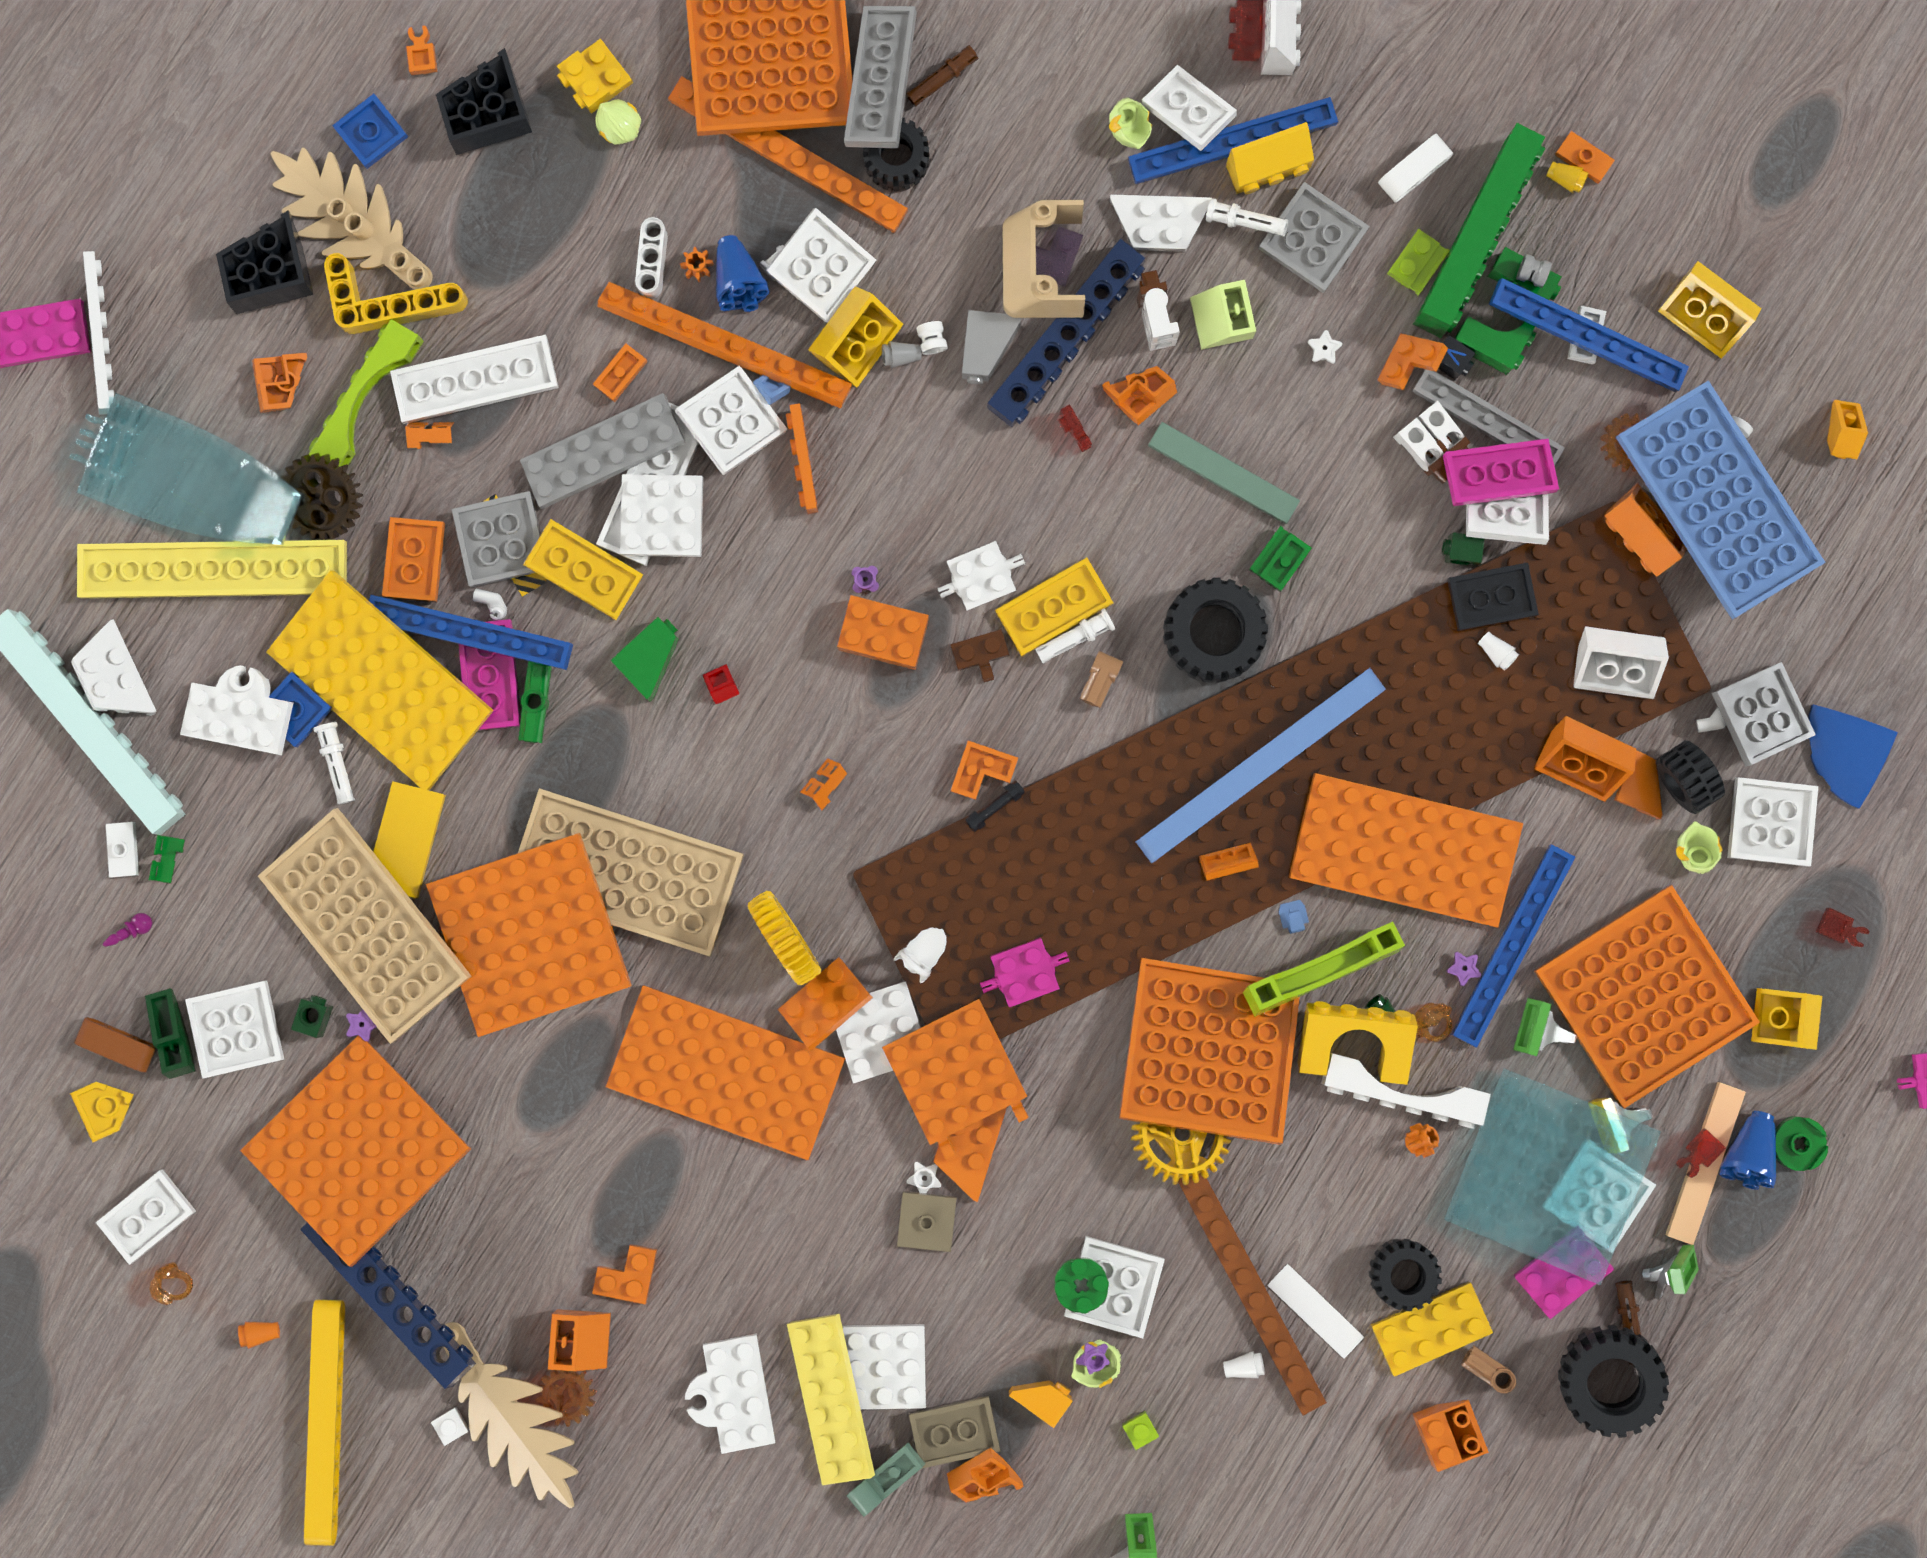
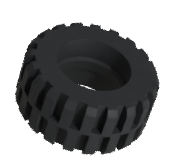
M1212 578L1206 581L1205 579L1199 580L1192 586L1189 585L1183 589L1167 611L1163 625L1164 644L1168 648L1167 653L1170 659L1173 658L1176 662L1175 666L1180 671L1183 669L1188 673L1187 676L1193 679L1199 678L1202 679V682L1208 683L1211 681H1217L1218 683L1226 682L1229 679H1234L1247 671L1258 660L1262 650L1265 648L1266 634L1268 633V624L1265 623V618L1267 617L1265 610L1259 606L1260 600L1257 596L1253 597L1248 592L1250 589L1244 585L1241 587L1235 584L1236 581L1228 579L1224 581L1221 578ZM1208 606L1226 608L1233 613L1240 625V637L1236 646L1231 651L1222 655H1209L1202 652L1195 646L1191 638L1190 625L1193 617L1198 611Z
M1608 1325L1607 1330H1601L1600 1326L1592 1328L1593 1333L1586 1335L1585 1332L1578 1335L1579 1341L1577 1343L1571 1341L1567 1346V1355H1562L1560 1361L1562 1367L1558 1370L1559 1387L1562 1396L1574 1418L1579 1423H1584L1586 1429L1594 1433L1598 1430L1605 1437H1611V1433H1617L1618 1438L1627 1437L1626 1432L1633 1430L1636 1435L1643 1432L1641 1426L1647 1424L1649 1427L1656 1422L1653 1418L1655 1414L1661 1415L1665 1409L1662 1403L1663 1401H1668L1669 1395L1667 1390L1669 1379L1665 1366L1657 1351L1642 1335L1639 1334L1637 1336L1633 1330L1625 1327L1623 1330H1618L1617 1326ZM1608 1359L1629 1361L1638 1371L1639 1383L1635 1392L1629 1398L1619 1403L1600 1402L1588 1390L1587 1379L1590 1372L1596 1365Z

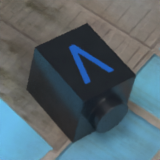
M1449 335L1443 342L1448 350L1438 369L1456 380L1461 374L1466 376L1474 365L1471 359L1475 352Z

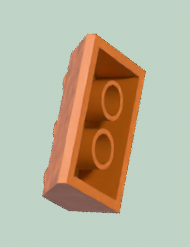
M1638 483L1611 506L1605 514L1608 527L1613 532L1618 531L1624 538L1623 543L1626 548L1632 553L1636 552L1647 572H1653L1657 577L1683 558L1687 548L1665 514Z
M1565 716L1551 731L1536 762L1535 770L1605 802L1634 773L1636 748Z

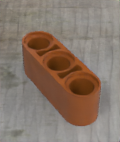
M89 1017L84 1018L74 1041L76 1045L140 1072H147L157 1049L151 1042Z

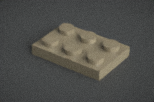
M989 1395L909 1413L916 1451L925 1462L921 1469L973 1458L989 1448L995 1452H1000Z

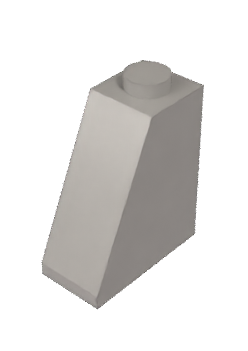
M968 310L962 379H967V382L970 384H982L983 381H989L1018 332L1021 318H1013L1003 313Z

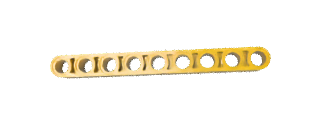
M315 1300L312 1309L304 1519L305 1545L334 1546L337 1538L345 1334L344 1300Z

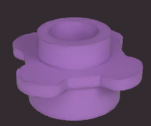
M875 566L853 568L852 575L855 582L853 590L856 593H861L863 590H870L871 592L878 590L879 584L876 582L877 568ZM864 577L868 578L866 582L863 581Z

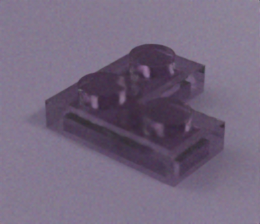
M1058 226L1050 251L1036 246V275L1051 276L1057 284L1065 287L1083 235Z

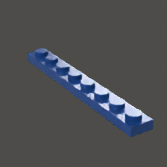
M1331 97L1224 128L1202 151L1189 141L1182 140L1128 156V162L1134 182L1139 184L1227 158L1232 148L1305 122L1308 124L1309 132L1312 133L1337 125L1338 119Z
M1503 278L1498 280L1488 304L1673 392L1680 390L1689 366Z
M370 595L369 602L403 631L567 670L573 648L572 643Z
M1552 844L1548 846L1451 1035L1473 1047H1478L1564 881L1575 856Z

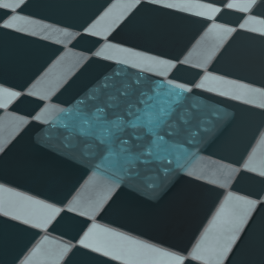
M1503 1069L1487 1109L1484 1124L1479 1129L1444 1220L1601 1285L1661 1131Z

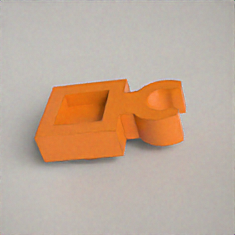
M422 26L423 34L420 37L415 36L412 27L408 28V36L414 43L412 46H406L411 75L438 72L435 46L433 43H427L430 39V33L426 26Z

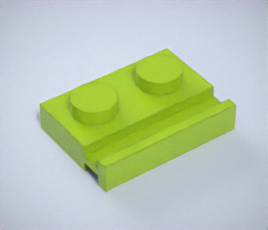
M1418 229L1387 274L1419 295L1450 250L1448 248L1445 249L1435 239Z

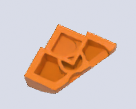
M307 353L283 354L279 357L255 358L252 360L260 413L291 408L294 393L299 384L304 363L307 360Z
M1158 366L1146 369L1139 374L1126 375V380L1110 385L1109 381L1102 384V388L1107 395L1137 425H1140L1177 393L1175 381Z
M1636 750L1635 771L1618 788L1614 801L1637 809L1636 811L1656 819H1661L1663 814L1656 760Z
M991 1448L947 1473L950 1492L964 1502L978 1500L984 1496L998 1495V1488L1014 1485L1016 1490L1024 1487L1022 1480L1012 1467Z

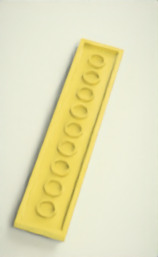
M347 541L77 544V597L81 599L311 595L329 571H335L347 581Z

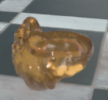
M1430 1002L1417 1010L1415 1013L1418 1025L1417 1038L1425 1037L1433 1042L1445 1039L1452 1030V1019L1450 1017L1452 1008L1444 1003L1435 1004ZM1442 1017L1445 1018L1447 1022L1446 1030L1439 1036L1431 1035L1428 1028L1438 1025Z
M168 1263L155 1271L154 1278L151 1280L149 1287L151 1297L158 1303L170 1305L173 1301L182 1300L191 1293L193 1280L189 1274L178 1269L177 1263ZM162 1279H182L186 1283L187 1288L182 1294H170L162 1289Z

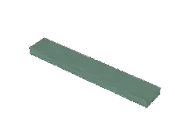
M1161 422L1148 444L1150 448L1285 525L1300 502L1299 499L1164 422Z

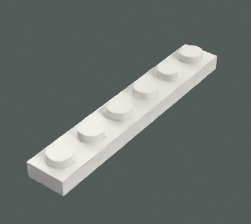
M94 251L83 252L98 413L103 415L110 414V406H115L114 390H108L107 380H112L111 364H105V354H110L109 340L108 338H103L102 328H107L106 312H100L99 302H105L103 286H98L97 276H102L101 260H95Z

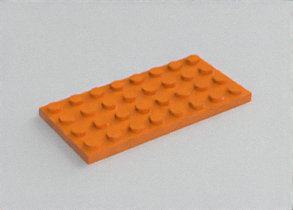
M1314 773L1289 878L1498 928L1523 823Z
M643 985L606 1087L799 1158L809 1160L845 1058L817 1047L811 1051L803 1042Z

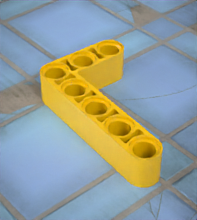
M333 253L324 262L334 319L349 334L381 329L391 319L399 324H405L463 311L468 304L466 294L455 283H445L360 301L353 265L346 257L340 253ZM344 263V269L339 273H334L335 266ZM343 289H350V293L346 298H339V294ZM452 293H459V298L456 302H448V297ZM425 299H433L430 307L422 308V303ZM406 303V310L401 314H397L396 308L400 304ZM381 309L378 318L370 319V314L373 310ZM347 315H355L352 323L344 324Z

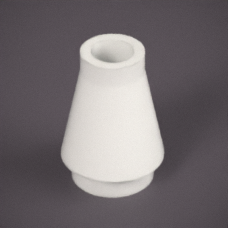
M1490 632L1486 633L1478 642L1497 668L1501 667L1504 671L1519 656L1515 652V647L1495 637Z
M1254 1351L1230 1361L1223 1362L1226 1378H1259V1375H1265L1261 1353L1254 1354Z

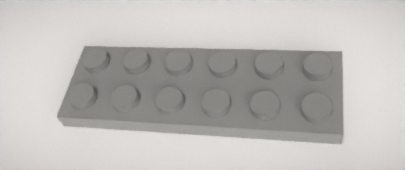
M863 6L844 137L846 147L898 148L917 15L915 6Z
M662 393L521 459L520 462L538 506L544 509L686 442L668 399Z

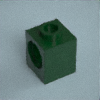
M1453 532L1448 536V539L1443 541L1442 555H1446L1445 563L1477 567L1482 563L1485 539L1466 537V534Z
M311 995L310 998H302L291 1030L315 1038L323 1037L333 1006L326 1004L327 999L316 995ZM311 1008L316 1009L318 1012V1019L315 1023L311 1022L308 1018V1012Z

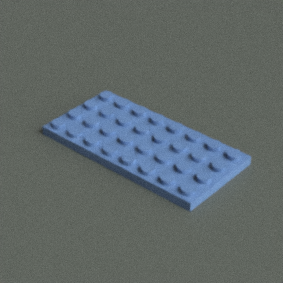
M1709 380L1616 436L1621 447L1731 619L1738 617L1826 563Z

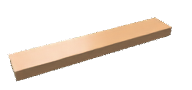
M1717 1082L1665 1234L1666 1236L1694 1245L1746 1093L1745 1091Z

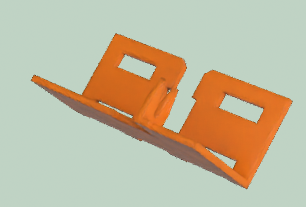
M429 422L408 423L405 426L407 448L421 449V442L452 443L451 427L454 422H434L432 429H424Z
M828 758L816 772L817 775L828 777L827 782L824 784L815 778H811L800 791V793L813 798L821 810L831 802L828 798L829 794L836 789L847 775V772L840 763ZM837 766L833 773L829 774L834 769V767ZM819 786H821L820 789L816 792V794H813L816 791V789Z

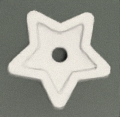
M1327 330L1322 333L1319 339L1308 340V344L1313 349V362L1327 360L1332 364L1335 363V351L1342 346V342L1332 340ZM1327 346V350H1323L1322 347Z
M915 1162V1174L907 1179L906 1182L917 1186L919 1193H927L930 1188L941 1187V1183L935 1176L938 1166L934 1164L925 1167ZM922 1176H926L927 1180L923 1181Z

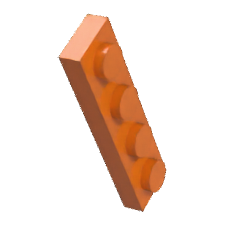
M800 403L789 405L791 413L786 414L788 429H793L795 439L790 440L792 455H797L799 465H795L794 469L796 480L802 481L803 491L798 492L800 506L806 507L808 514L817 513L818 507Z

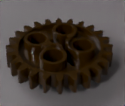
M315 453L311 457L308 454L302 456L301 459L293 460V466L285 468L288 474L280 476V479L285 484L277 487V489L284 492V495L277 499L285 502L280 511H288L289 514L285 520L293 519L295 521L292 526L293 529L302 527V536L310 533L312 540L319 538V536L321 540H327L329 537L331 539L337 538L339 534L347 533V528L355 526L353 520L360 518L359 513L355 510L363 507L361 503L357 502V498L362 497L363 494L355 490L361 484L352 482L356 474L346 473L349 465L346 464L339 467V458L330 461L329 454L320 456L319 453ZM315 473L320 476L321 483L317 482ZM335 491L340 495V502L335 497ZM300 492L304 494L305 502L302 501ZM320 510L325 515V521L320 517Z

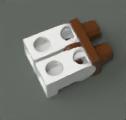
M1157 270L1142 273V281L1139 282L1140 288L1137 304L1138 308L1143 307L1142 318L1149 349L1153 351L1176 346L1180 331L1177 322L1170 323L1166 309L1168 303L1166 281L1160 283Z
M1439 401L1435 402L1393 437L1400 445L1402 444L1428 477L1433 474L1442 484L1448 480L1443 454L1448 451L1469 449L1467 445L1471 443L1464 437L1461 430Z

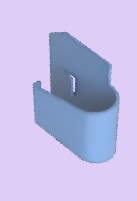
M1300 900L1280 905L1279 915L1283 929L1288 928L1290 934L1304 931V923L1309 922L1305 905Z

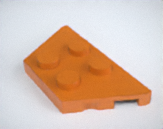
M1007 1107L948 1136L956 1152L955 1155L945 1159L938 1145L934 1163L973 1201L978 1202Z

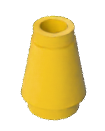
M1552 162L1546 177L1551 178V180L1571 193L1573 191L1580 193L1589 173L1583 171L1584 168Z

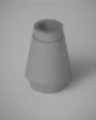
M889 341L888 344L882 345V361L884 366L893 368L921 360L920 344Z

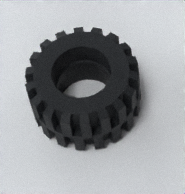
M903 117L899 143L906 145L912 151V156L906 163L897 166L890 165L881 158L884 148L863 147L864 164L869 177H873L875 184L879 185L881 183L883 189L886 190L889 189V186L893 187L894 191H899V187L903 186L905 190H908L911 183H914L916 186L920 182V177L924 178L926 175V168H929L930 154L927 136H924L921 127L916 128L915 122L910 120L909 123H905V118Z
M1684 740L1656 759L1657 770L1666 789L1676 802L1690 813L1697 814L1725 795L1723 780L1717 768L1704 751L1694 743Z
M1394 1239L1390 1244L1384 1243L1382 1245L1383 1249L1380 1251L1376 1250L1374 1253L1376 1257L1374 1260L1371 1259L1369 1264L1372 1267L1371 1271H1369V1277L1372 1280L1370 1283L1376 1294L1389 1306L1391 1305L1398 1310L1412 1311V1308L1419 1310L1424 1308V1303L1430 1304L1433 1301L1431 1299L1433 1294L1437 1295L1440 1291L1437 1289L1438 1284H1442V1278L1439 1277V1273H1442L1441 1267L1437 1264V1258L1426 1247L1410 1239ZM1411 1259L1418 1264L1419 1278L1411 1288L1399 1290L1391 1283V1271L1398 1262Z

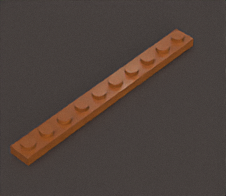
M1198 1174V1183H1194L1192 1177H1189V1183L1183 1185L1182 1178H1179L1178 1184L1301 1414L1304 1416L1326 1404V1400L1208 1180L1204 1179L1201 1174Z

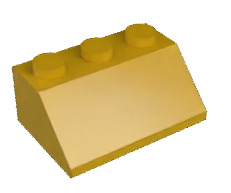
M1307 122L1231 149L1226 167L1236 194L1242 192L1251 194L1259 190L1261 185L1267 183L1270 186L1276 185L1284 181V177L1294 174V177H1298L1309 172V168H1311L1314 162Z
M1697 261L1669 295L1658 312L1722 359L1755 322L1762 308Z
M854 286L808 350L826 367L857 388L882 355V345L892 341L904 324L872 293Z

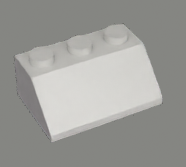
M1585 626L1578 646L1574 688L1654 699L1669 658L1666 639L1664 637Z

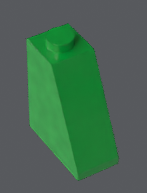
M659 617L611 659L612 663L649 702L654 699L679 641L675 635L678 631L668 619L663 622Z

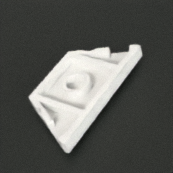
M1110 195V203L1119 217L1122 229L1127 234L1130 246L1135 250L1186 252L1212 199L1207 197Z
M114 619L110 620L75 655L71 661L93 710H114L118 713L139 712L146 713L149 716L154 715L156 709Z

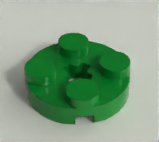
M1792 1116L1783 1120L1775 1128L1776 1159L1784 1167L1791 1170L1805 1171L1815 1169L1825 1160L1828 1153L1827 1135L1824 1128L1818 1122L1806 1117ZM1804 1137L1803 1144L1806 1146L1805 1149L1798 1148L1796 1150L1794 1148L1795 1139Z
M1082 1257L1067 1260L1056 1272L1054 1280L1055 1293L1059 1302L1072 1312L1089 1313L1097 1309L1104 1302L1108 1294L1109 1282L1103 1267L1093 1259ZM1083 1278L1087 1279L1086 1285L1088 1289L1077 1292L1075 1290L1077 1286L1074 1281L1076 1279L1080 1281Z

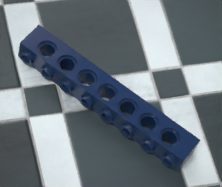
M1120 238L1075 294L1085 295L1084 309L1090 311L1092 317L1088 320L1081 318H1056L988 401L987 408L1010 427H1013L1016 422L1021 424L1030 413L1027 410L1033 402L1037 404L1045 395L1046 391L1044 388L1049 381L1054 383L1063 371L1060 369L1066 361L1070 363L1079 352L1077 349L1082 341L1088 342L1096 331L1093 327L1099 320L1104 322L1112 312L1110 306L1115 300L1120 302L1129 290L1126 286L1132 279L1137 281L1140 278L1141 274L1145 271L1143 267L1145 257ZM1114 269H1120L1124 272L1125 276L1121 279H1116L1110 272ZM1098 289H1103L1108 293V297L1098 299L1094 292ZM1064 330H1071L1074 332L1075 338L1065 340L1062 338L1061 333ZM1049 350H1054L1058 353L1059 358L1055 361H1049L1045 358L1044 354ZM1034 370L1039 371L1042 374V379L1036 382L1031 381L1028 378V373ZM1015 391H1021L1025 394L1026 398L1022 402H1016L1011 398V395Z
M308 1222L300 1229L444 1389L453 1387L476 1364L472 1359V1352L465 1345H459L453 1338L455 1336L454 1332L448 1326L441 1325L435 1319L437 1316L435 1311L428 1305H423L417 1299L419 1295L410 1285H404L399 1279L400 1273L393 1266H387L381 1259L383 1256L376 1247L373 1246L353 1267H349ZM371 1267L376 1271V1278L373 1282L368 1278V1271ZM389 1287L394 1291V1298L391 1302L386 1298V1290ZM406 1307H409L413 1313L410 1321L404 1318L403 1313ZM424 1327H427L431 1332L429 1341H425L422 1338ZM442 1347L447 1348L449 1351V1358L446 1362L440 1357Z

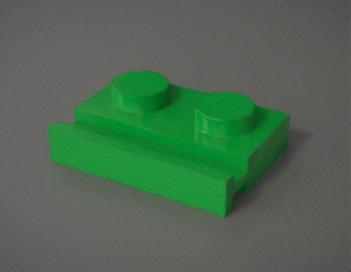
M1280 526L1252 564L1249 571L1255 573L1260 579L1281 592L1312 548Z

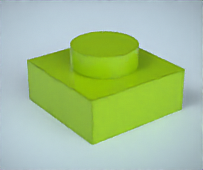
M1146 1411L1122 1424L1135 1450L1159 1437Z

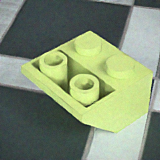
M1245 280L1221 284L1190 297L1201 350L1253 339L1256 327Z

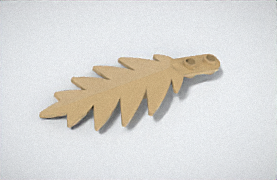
M301 148L297 161L275 151L271 152L277 167L285 175L274 182L273 186L286 193L303 197L283 208L282 213L289 210L293 217L322 218L299 231L298 235L300 237L323 240L343 239L323 250L322 255L328 257L330 254L340 253L346 259L368 258L360 263L361 268L375 269L386 266L413 290L429 287L433 278L432 272L402 245V223L396 220L391 230V219L386 196L382 186L379 184L375 187L368 209L364 179L357 164L353 165L346 189H344L340 167L332 152H328L321 176L313 158L305 148Z
M456 1322L445 1324L454 1332L455 1336L453 1338L459 1345H465L472 1352V1359L476 1362L461 1378L462 1381L458 1392L460 1403H464L469 1397L468 1417L472 1441L479 1439L488 1424L487 1443L491 1467L497 1466L508 1448V1466L513 1487L519 1486L529 1469L531 1482L539 1500H543L547 1493L550 1492L561 1503L569 1508H573V1497L565 1479L578 1474V1470L564 1460L548 1453L574 1445V1440L553 1431L531 1428L560 1418L562 1413L536 1404L517 1402L519 1399L542 1392V1387L519 1379L494 1376L506 1371L507 1366L483 1364L478 1351L467 1336L465 1328ZM444 1347L447 1355L449 1356V1351L447 1350V1348Z

